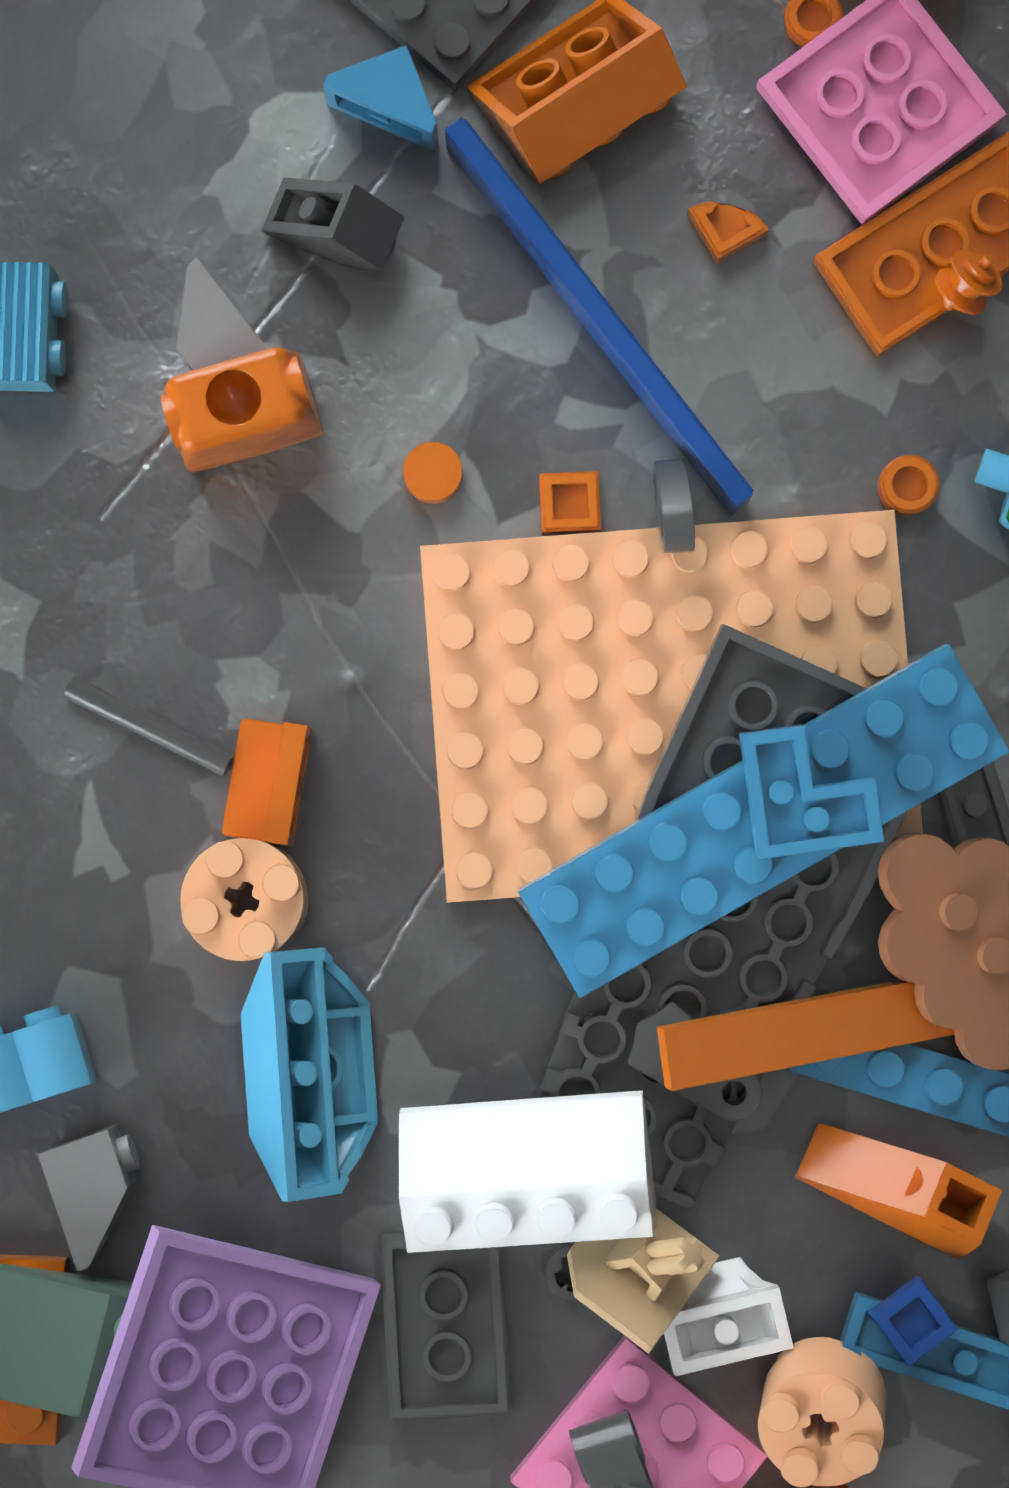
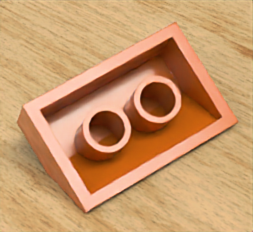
M596 0L467 85L466 88L515 162L535 181L541 184L549 178H555L564 174L570 169L573 162L597 146H603L614 141L623 129L644 115L664 108L670 101V98L687 88V85L661 26L624 0Z

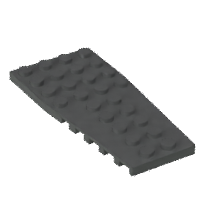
M721 624L646 788L635 821L742 761L739 733L804 725L867 688L732 627ZM907 811L882 825L884 842L841 848L582 998H579L574 990L536 1098L643 1090L655 1195L685 1209L693 1208L697 1192L712 1166L716 1167L726 1149L724 1144L737 1121H728L720 1118L628 1065V1059L634 1044L637 1022L655 1014L669 1002L677 1004L691 1018L698 1019L811 997L817 988L815 983L829 958L833 959L871 892L878 876L881 856L888 845L894 841ZM764 1073L755 1074L759 1081H761ZM737 1081L728 1082L722 1089L723 1097L730 1102L740 1101L746 1092L744 1085Z

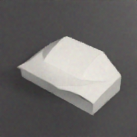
M741 1257L716 1262L664 1333L674 1377L794 1348L779 1286L762 1280L746 1265Z

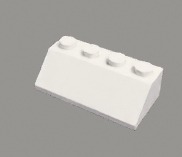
M643 1090L400 1108L399 1202L407 1253L653 1237L656 1198Z

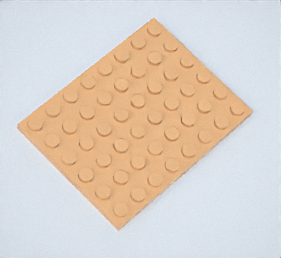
M895 510L694 525V551L663 553L659 528L420 546L447 903L520 897L518 889L635 822L646 788L721 624L732 627L865 688L874 685L907 666L908 657ZM920 804L907 811L895 839L905 834L923 833Z

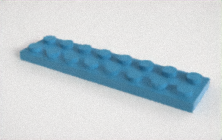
M943 644L804 724L813 786L871 777L876 779L882 825L1009 753L1008 747L949 644ZM742 760L518 889V893L578 997L582 998L841 848L759 860L755 853Z

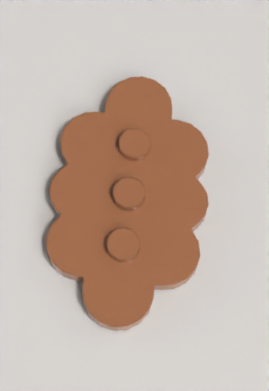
M917 832L901 835L888 845L881 856L878 868L880 888L887 900L895 908L881 926L878 939L880 958L887 970L897 978L915 983L916 1006L923 1018L934 1025L954 1029L955 1042L963 1057L974 1065L996 1071L1009 1069V846L1002 841L977 837L967 839L955 848H952L937 836Z

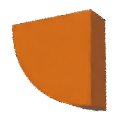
M708 201L688 208L687 211L688 218L716 264L763 238L769 231L765 223L754 212L747 209L745 211L729 204Z

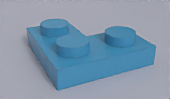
M802 724L739 733L755 853L759 860L884 842L876 779L871 777L813 786L805 726Z

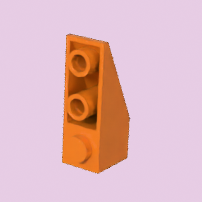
M822 1123L816 1125L794 1178L957 1260L962 1259L981 1246L1002 1193L1001 1189L947 1162Z

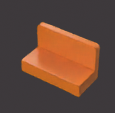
M247 718L241 720L222 826V833L225 836L254 839L293 847L312 729L309 726L289 722L278 724Z

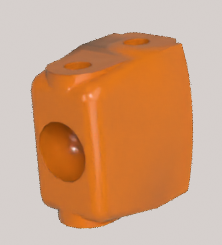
M280 347L268 348L176 375L169 379L164 389V395L160 396L172 440L182 454L185 467L191 473L259 456L325 434L310 380L300 353Z

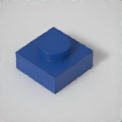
M917 1275L868 1312L909 1367L959 1330L922 1279Z

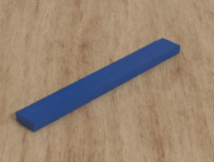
M461 117L445 129L447 150L726 511L732 516L747 505L754 490L467 119Z

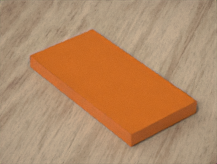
M1009 131L814 256L812 262L876 358L949 312L943 306L944 300L937 289L935 276L943 268H952L951 257L957 250L966 249L983 255L990 253L995 258L994 265L1000 277L1002 278L1009 273Z

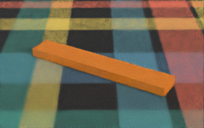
M896 980L657 1026L664 1085L665 1088L675 1091L954 1035V1029L934 1025L923 1018L916 1006L915 983Z

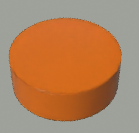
M789 0L784 13V27L788 36L796 44L802 47L843 18L841 3L839 0Z
M426 442L418 445L408 454L403 466V476L407 489L416 499L424 503L438 504L449 500L457 493L462 483L463 471L459 456L452 448L440 442Z
M903 455L893 459L882 470L877 482V493L882 505L887 510H895V515L902 517H912L924 512L935 501L939 492V477L935 468L926 459L916 455Z

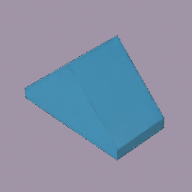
M407 45L327 75L323 89L328 106L434 152L438 143L437 122Z

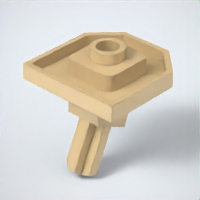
M655 1208L653 1237L575 1242L567 1254L574 1297L649 1354L720 1255Z

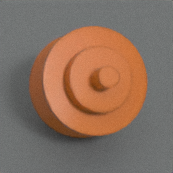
M960 249L951 257L952 268L939 270L935 276V283L944 300L943 306L947 310L952 311L955 309L966 314L978 315L986 308L985 296L993 297L1000 293L1003 286L1002 279L994 265L995 258L992 254L985 253L983 255L978 252Z

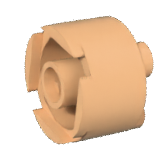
M230 839L217 842L205 850L190 866L181 889L182 920L192 937L210 953L233 961H250L263 958L265 952H276L284 948L300 932L309 908L306 882L293 858L273 844L254 839ZM250 883L254 886L252 896L260 900L257 910H245L240 915L237 913L239 903L232 899V895L235 889L245 890Z
M813 1337L793 1343V1349L784 1350L777 1356V1360L769 1370L764 1383L758 1419V1433L768 1458L781 1470L783 1478L791 1485L797 1487L842 1485L872 1472L879 1460L885 1429L887 1393L879 1368L862 1351L860 1356L854 1351L843 1347L842 1341L833 1338Z

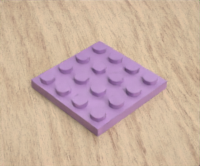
M152 1225L71 1469L79 1478L131 1488H315L381 1284L371 1277Z

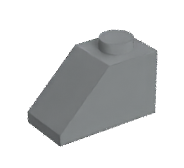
M197 258L187 265L176 342V349L186 364L178 370L179 374L267 349Z
M118 1124L50 1147L38 1154L77 1271L89 1268L100 1258L137 1181L134 1174L135 1170L140 1169L137 1149L129 1134L121 1136Z

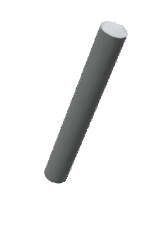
M75 676L70 680L64 692V698L223 777L232 764L233 754Z

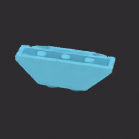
M325 947L265 952L241 1011L249 1137L283 1202L342 1194L349 1181L347 1176L361 1158L378 1124L370 1003L348 975L333 962L334 958Z

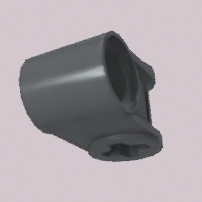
M628 1409L569 1430L577 1462L590 1488H654L645 1465L646 1459Z

